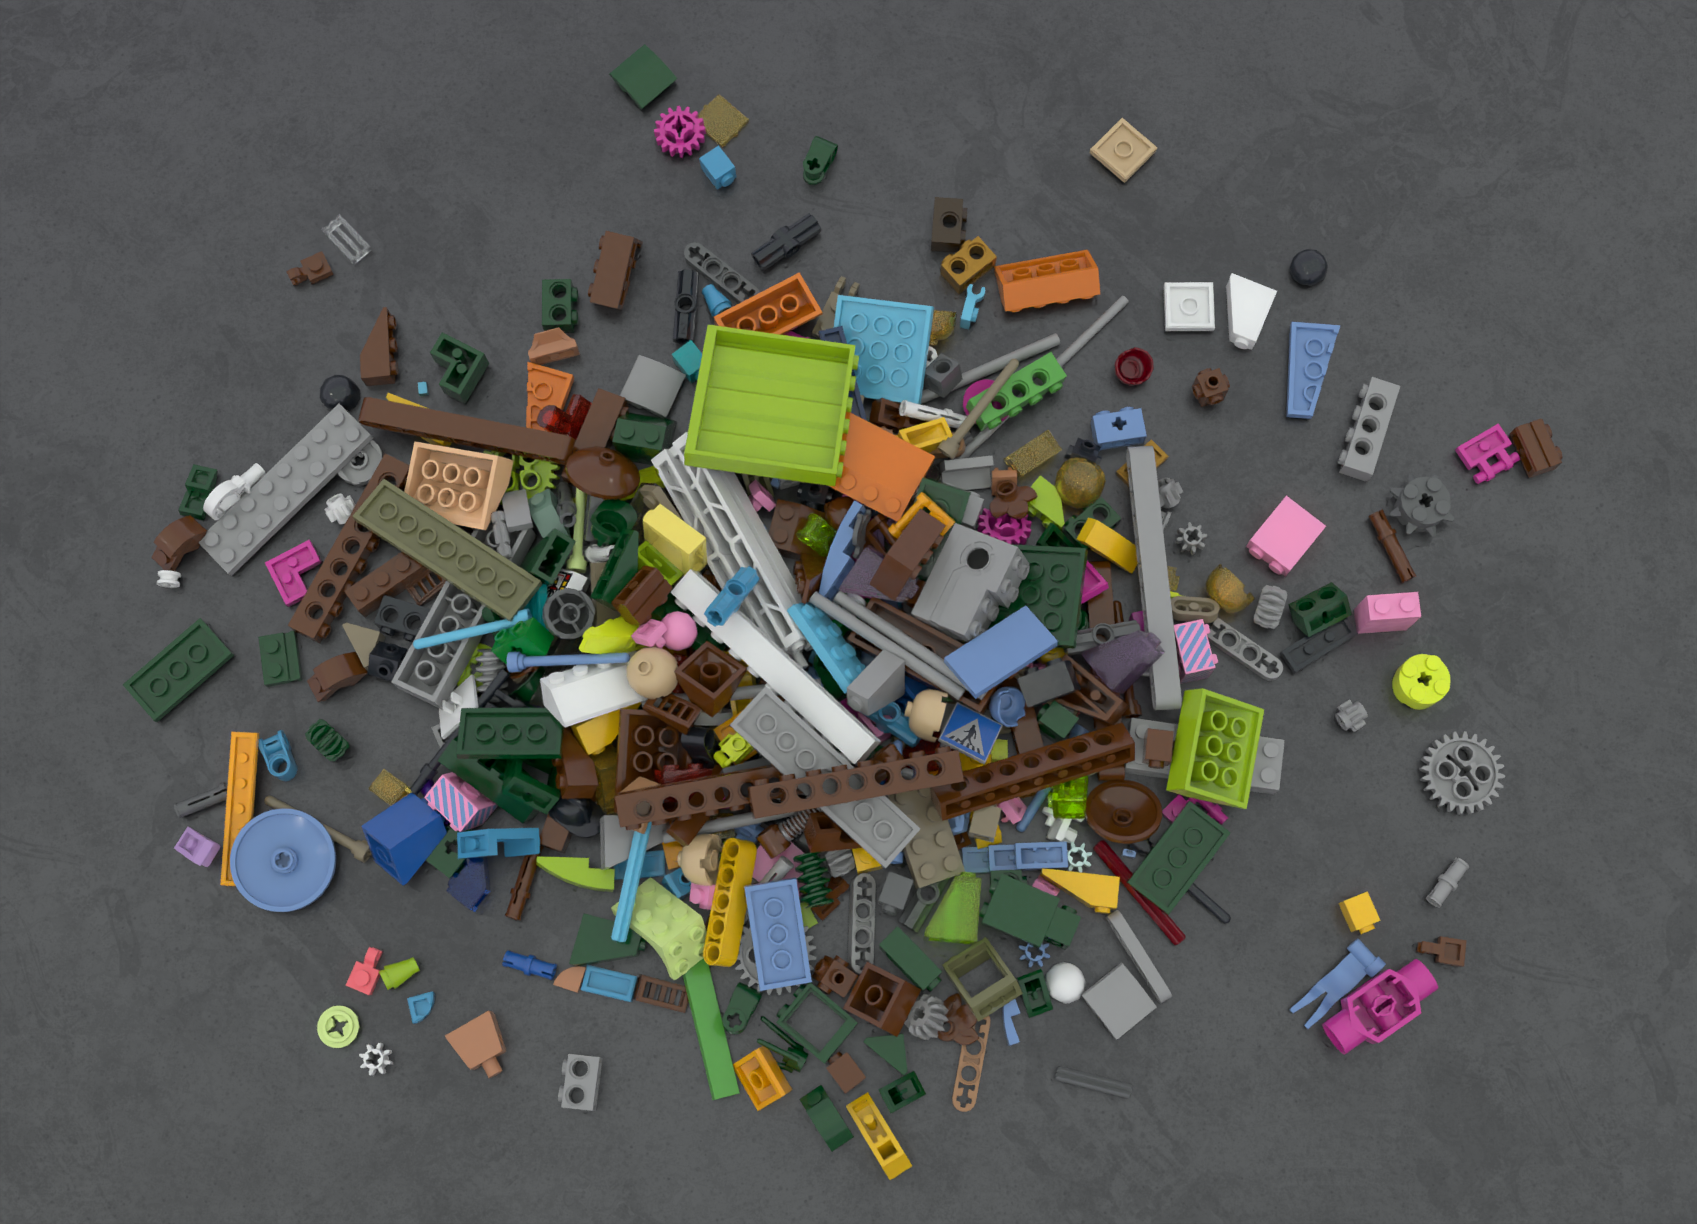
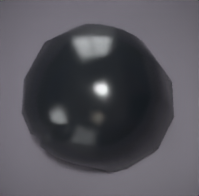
M1305 249L1297 253L1290 265L1293 279L1299 284L1314 286L1321 280H1324L1328 270V264L1324 255L1312 249Z
M344 375L331 376L325 379L320 387V400L330 410L340 404L349 412L356 407L360 399V389L353 380Z

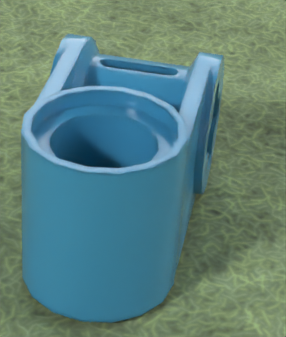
M279 730L276 735L265 740L259 739L258 746L269 772L281 781L293 779L297 774V765L284 731ZM287 762L286 770L278 773L279 766Z

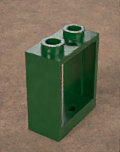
M507 759L501 793L547 814L560 798V789L556 787L557 770L552 765V759ZM522 762L549 774L547 785L521 773Z
M898 926L879 944V949L917 988L921 989L922 993L926 989L931 992L941 982L939 976L942 971Z
M811 982L807 986L801 984L793 994L796 997L790 1006L785 1004L776 1016L779 1019L776 1023L825 1064L858 1025V1022ZM811 993L845 1021L821 1052L786 1023Z

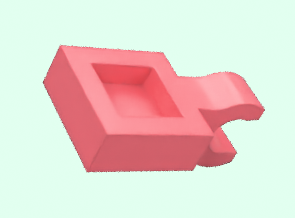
M369 947L364 963L356 961L346 986L364 994L372 995L380 977V970L376 969V965L383 951Z

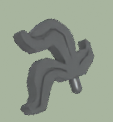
M866 509L865 515L857 514V521L852 536L853 546H856L853 554L855 559H860L864 544H866V527L871 519V509Z

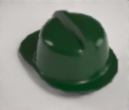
M607 499L597 507L590 521L592 524L591 533L598 541V547H601L603 544L615 545L622 529L633 528L637 520V513L633 506L620 499Z
M540 666L531 674L526 682L508 696L514 695L530 708L538 705L543 700L540 679L548 676L544 667Z

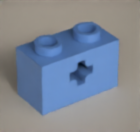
M1125 407L1120 409V412L1110 413V411H1100L1092 416L1090 424L1093 440L1096 445L1101 447L1100 450L1143 444L1147 435L1141 408ZM1118 424V427L1122 428V430H1118V428L1114 427V425Z

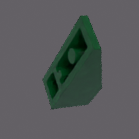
M622 529L590 597L614 611L617 610L611 604L612 601L638 573L639 532L636 530Z

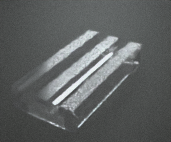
M339 214L336 216L337 219L330 221V225L327 228L324 226L322 231L355 264L370 252L372 248ZM342 224L364 249L360 250L338 226ZM335 230L357 255L353 256L331 232Z

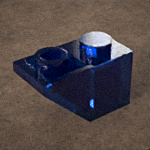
M487 856L467 858L464 862L465 868L460 874H454L447 884L449 888L446 891L473 912L477 910L491 892Z

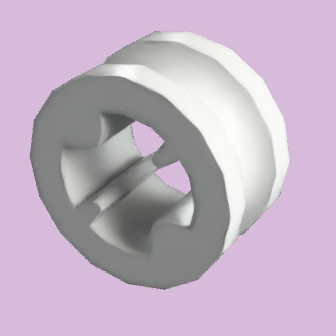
M168 570L158 571V576L160 577V580H157L158 586L168 588L180 587L178 578L181 577V573Z

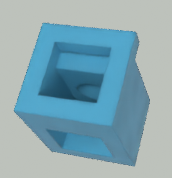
M681 867L665 875L661 882L664 888L680 900L689 896L691 890V882L684 883L681 880V877L684 876Z

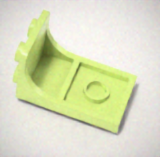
M651 877L638 886L629 927L657 951L667 968L669 976L676 980L703 959V949L707 933L703 918ZM619 902L611 907L615 916Z

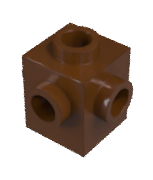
M1207 368L1200 371L1192 385V391L1195 398L1199 400L1201 407L1209 404L1216 405L1222 402L1230 387L1227 376L1225 374L1222 375L1220 368L1214 370Z
M825 955L815 965L814 973L811 977L819 982L817 987L830 995L833 991L845 998L858 975L847 968L849 963L836 955L833 959Z

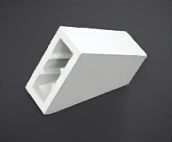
M1232 273L1226 285L1229 341L1233 342L1238 348L1252 350L1277 291Z

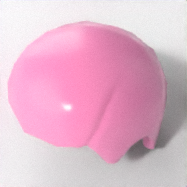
M680 611L667 614L661 621L668 629L662 635L666 641L665 646L676 651L691 647L698 634L695 621L687 613Z

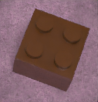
M866 962L843 1009L898 1037L921 989Z

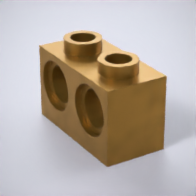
M977 236L973 240L965 241L957 253L954 255L951 253L943 259L940 274L960 294L968 288L969 284H973L996 266L997 256ZM977 253L980 254L982 258L973 259L970 255ZM961 268L964 272L956 274L952 269Z

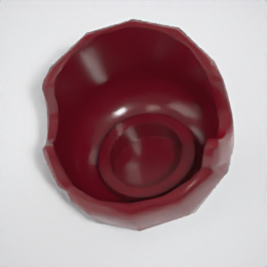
M1134 347L1126 350L1115 361V375L1124 384L1130 386L1142 384L1150 378L1154 370L1153 358L1147 351L1141 348Z

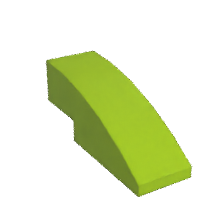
M537 856L536 865L564 882L595 891L613 892L615 869L601 870L589 868V858Z

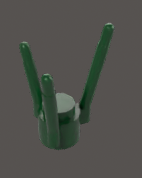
M761 1016V1021L793 1048L788 1047L787 1051L760 1038L757 1039V1043L783 1056L782 1061L785 1063L777 1062L780 1069L790 1073L793 1070L800 1073L808 1057V1053L803 1051L804 1046L796 1043L765 1016Z

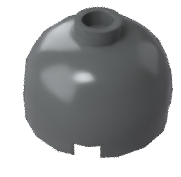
M564 588L554 592L547 598L543 607L542 619L545 627L551 634L561 639H575L583 636L584 632L592 627L595 608L592 600L586 593L576 589Z

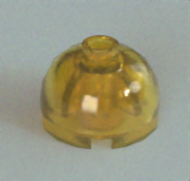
M934 310L929 345H938V341L946 340L952 335L955 330L957 312Z
M1072 458L1065 461L1058 470L1055 479V488L1061 501L1073 508H1085L1096 502L1102 495L1106 482L1104 472L1096 463L1092 465L1086 462L1087 459Z
M1219 564L1210 573L1205 583V591L1210 599L1216 601L1220 609L1227 613L1240 612L1255 600L1251 592L1246 594L1243 591L1245 585L1226 567L1223 568L1222 564Z

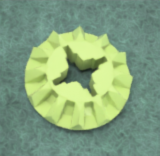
M333 1006L327 1009L320 1016L317 1024V1031L321 1041L333 1048L348 1046L357 1038L360 1028L358 1016L345 1006ZM335 1019L341 1023L348 1021L342 1028L343 1035L338 1031L330 1032L336 1026Z

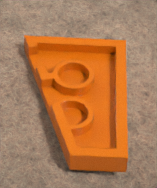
M527 362L528 406L526 408V428L555 433L572 387L574 376L573 374Z

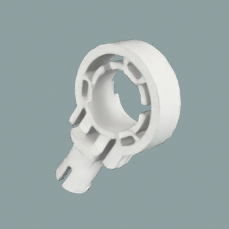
M255 463L243 475H234L231 480L218 485L205 500L204 512L212 519L219 520L246 493L251 492V487L266 474L264 469Z

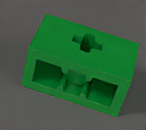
M533 617L524 622L519 621L515 626L508 629L500 630L494 638L495 643L491 651L506 665L508 652H521V654L526 656H545L554 636Z

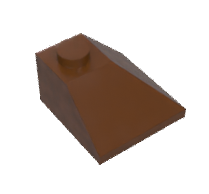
M706 641L674 672L676 679L691 703L701 708L703 712L713 718L730 701L747 672V668Z

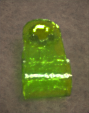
M810 513L807 517V523L802 530H798L796 536L820 556L827 557L830 550L828 541L833 542L837 531L828 525L822 517Z

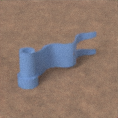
M1359 938L1347 947L1350 953L1331 972L1318 981L1300 1001L1289 1009L1294 1013L1311 1003L1324 992H1327L1316 1012L1304 1025L1307 1029L1322 1018L1366 974L1371 978L1386 965L1379 956L1375 957Z

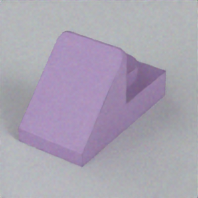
M187 827L174 849L199 866L208 867L221 846L194 829Z

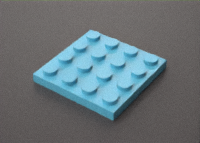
M838 295L834 327L843 326L847 344L856 345L854 355L859 356L858 368L854 372L860 395H864V398H884L893 402L907 400L908 402L921 405L934 313L933 306Z

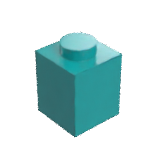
M690 340L672 353V358L675 365L692 384L698 380L702 353Z

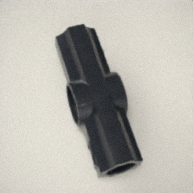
M808 213L791 226H783L775 231L771 239L754 250L751 256L756 265L765 271L783 257L790 258L801 249L802 244L821 232V227L816 218Z
M691 269L678 271L677 292L674 301L673 342L680 345H685L690 340L694 343L695 322L698 313L699 272ZM684 304H690L692 306L688 310L680 309L681 306Z

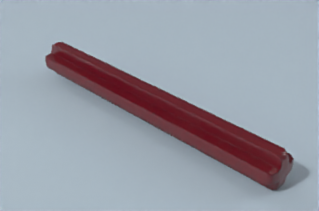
M1105 840L1098 842L1093 848L1097 855L1116 877H1120L1119 881L1174 945L1180 944L1186 938L1185 934L1166 913L1126 883L1133 873Z

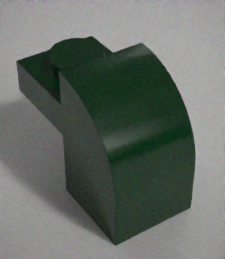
M822 1085L799 1099L832 1152L854 1137Z

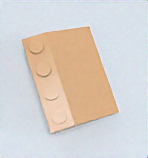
M414 441L404 492L455 525L486 530L491 521V514L496 511L509 485L514 460L496 455Z

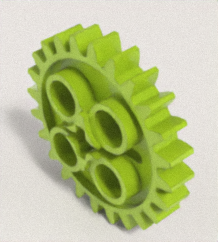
M484 451L485 454L496 455L500 457H503L506 454L496 451ZM512 455V460L514 461L510 477L513 478V485L506 489L505 493L519 490L520 480L523 489H526L528 499L548 488L556 489V486L551 482L560 478L554 474V471L559 470L560 466L537 459L528 463L527 457L520 456L519 459V456ZM521 465L524 467V470L520 471V474L516 473V469H519ZM536 475L538 479L536 485L529 487V477Z

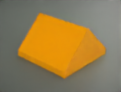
M764 1046L759 1047L733 1064L736 1075L757 1111L792 1091L790 1084L770 1050Z

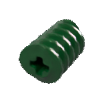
M821 852L806 853L793 858L794 862L801 863V865L795 868V871L803 873V875L797 878V882L805 884L799 888V893L807 894L801 898V903L809 904L805 908L824 906L834 902V899L826 897L828 893L832 892V888L824 887V884L828 883L830 878L822 877V874L827 872L828 868L820 867V864L826 861L825 857L818 856Z

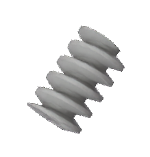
M491 649L477 650L482 652L483 655L475 658L476 661L483 663L482 666L476 667V671L483 673L482 676L476 678V681L483 683L482 686L476 688V691L484 693L500 670L507 667ZM505 681V682L503 683V685H502V686L500 687V689H499L501 692L505 693L506 695H508V691H506V690H504V689H502V688H505V687L508 686V682H507V681ZM494 695L493 698L490 700V702L501 701L496 697V695Z

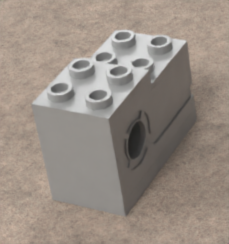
M955 523L911 614L917 620L965 645L987 631L991 621H994L998 616L999 605L1009 608L1011 602L1016 600L1019 593L1018 587L1022 579L1024 580L1029 573V562L1017 546Z

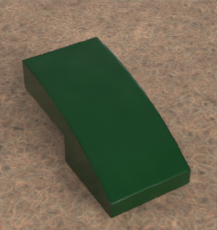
M193 464L185 483L187 491L178 509L180 515H191L193 518L204 520L206 512H204L203 506L205 500L215 488L218 474L217 469Z

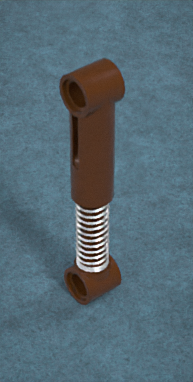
M892 742L876 752L869 760H873V764L876 765L884 763L883 758L899 755V760H904V757ZM878 770L875 773V780L878 784L887 779L885 771ZM820 808L802 810V812L798 811V815L794 814L795 817L791 816V819H787V822L771 824L756 836V839L772 859L785 851L791 845V840L797 837V834H801V831L804 832L810 813L823 811Z

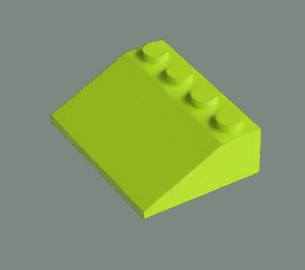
M1203 688L1185 690L1166 790L1190 798L1247 809L1264 709Z

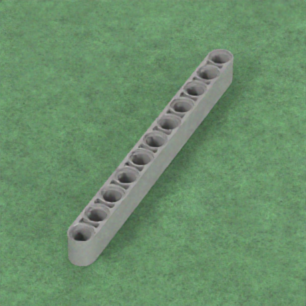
M1153 446L1127 447L1126 461L1153 709H1181V687Z

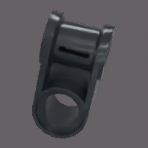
M692 727L687 735L682 733V747L687 751L693 763L702 769H713L715 765L714 754L721 749L718 745L720 741L717 739L714 731L711 728Z

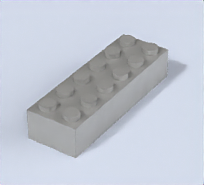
M1131 718L1127 731L1135 742V761L1125 763V773L1168 779L1171 763L1168 766H1164V769L1149 768L1147 763H1142L1144 735L1148 728L1174 731L1173 755L1178 724ZM1259 737L1250 791L1273 795L1279 791L1285 740Z

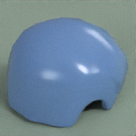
M1013 686L998 689L992 695L989 703L991 716L1003 726H1018V719L1025 716L1024 696L1020 690Z

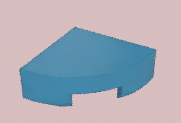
M433 991L407 998L413 1024L421 1022L430 1014L435 1001Z

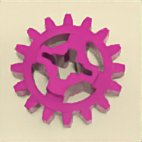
M677 106L674 112L671 108H668V115L660 114L662 121L655 122L657 129H654V134L657 137V145H662L663 152L670 150V156L672 157L677 152L680 158H683L684 152L691 156L693 148L698 151L700 150L699 143L705 142L704 134H706L703 118H699L697 111L691 114L690 107H687L685 111H681V107ZM680 126L682 128L681 137L678 135Z
M989 507V510L984 508L982 515L979 516L977 531L1011 545H1025L1027 538L1030 537L1032 522L1027 520L1028 514L1022 519L1011 518L1008 514L994 518Z

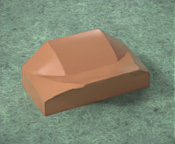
M559 327L534 334L532 347L528 351L531 363L538 365L580 355L575 339L568 337Z

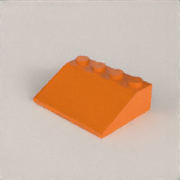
M846 412L845 418L850 419L848 434H843L842 440L847 441L845 456L840 455L839 462L844 463L842 478L837 477L835 486L830 487L898 522L908 511L919 489L922 477L926 476L935 456L850 412Z

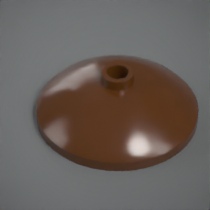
M595 446L580 449L571 454L566 463V475L570 482L582 492L597 498L621 499L628 497L637 490L640 483V473L636 465L624 454L610 448Z
M1131 780L1104 782L1090 792L1085 803V816L1090 827L1101 837L1116 843L1130 844L1143 841L1158 830L1162 820V805L1155 793L1143 784Z

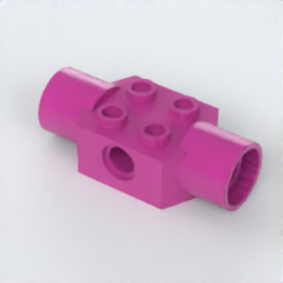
M1414 959L1397 972L1391 969L1383 970L1342 998V1010L1324 1022L1322 1027L1333 1045L1344 1055L1364 1041L1371 1044L1380 1043L1421 1014L1420 1002L1438 990L1437 982L1426 966L1418 959Z

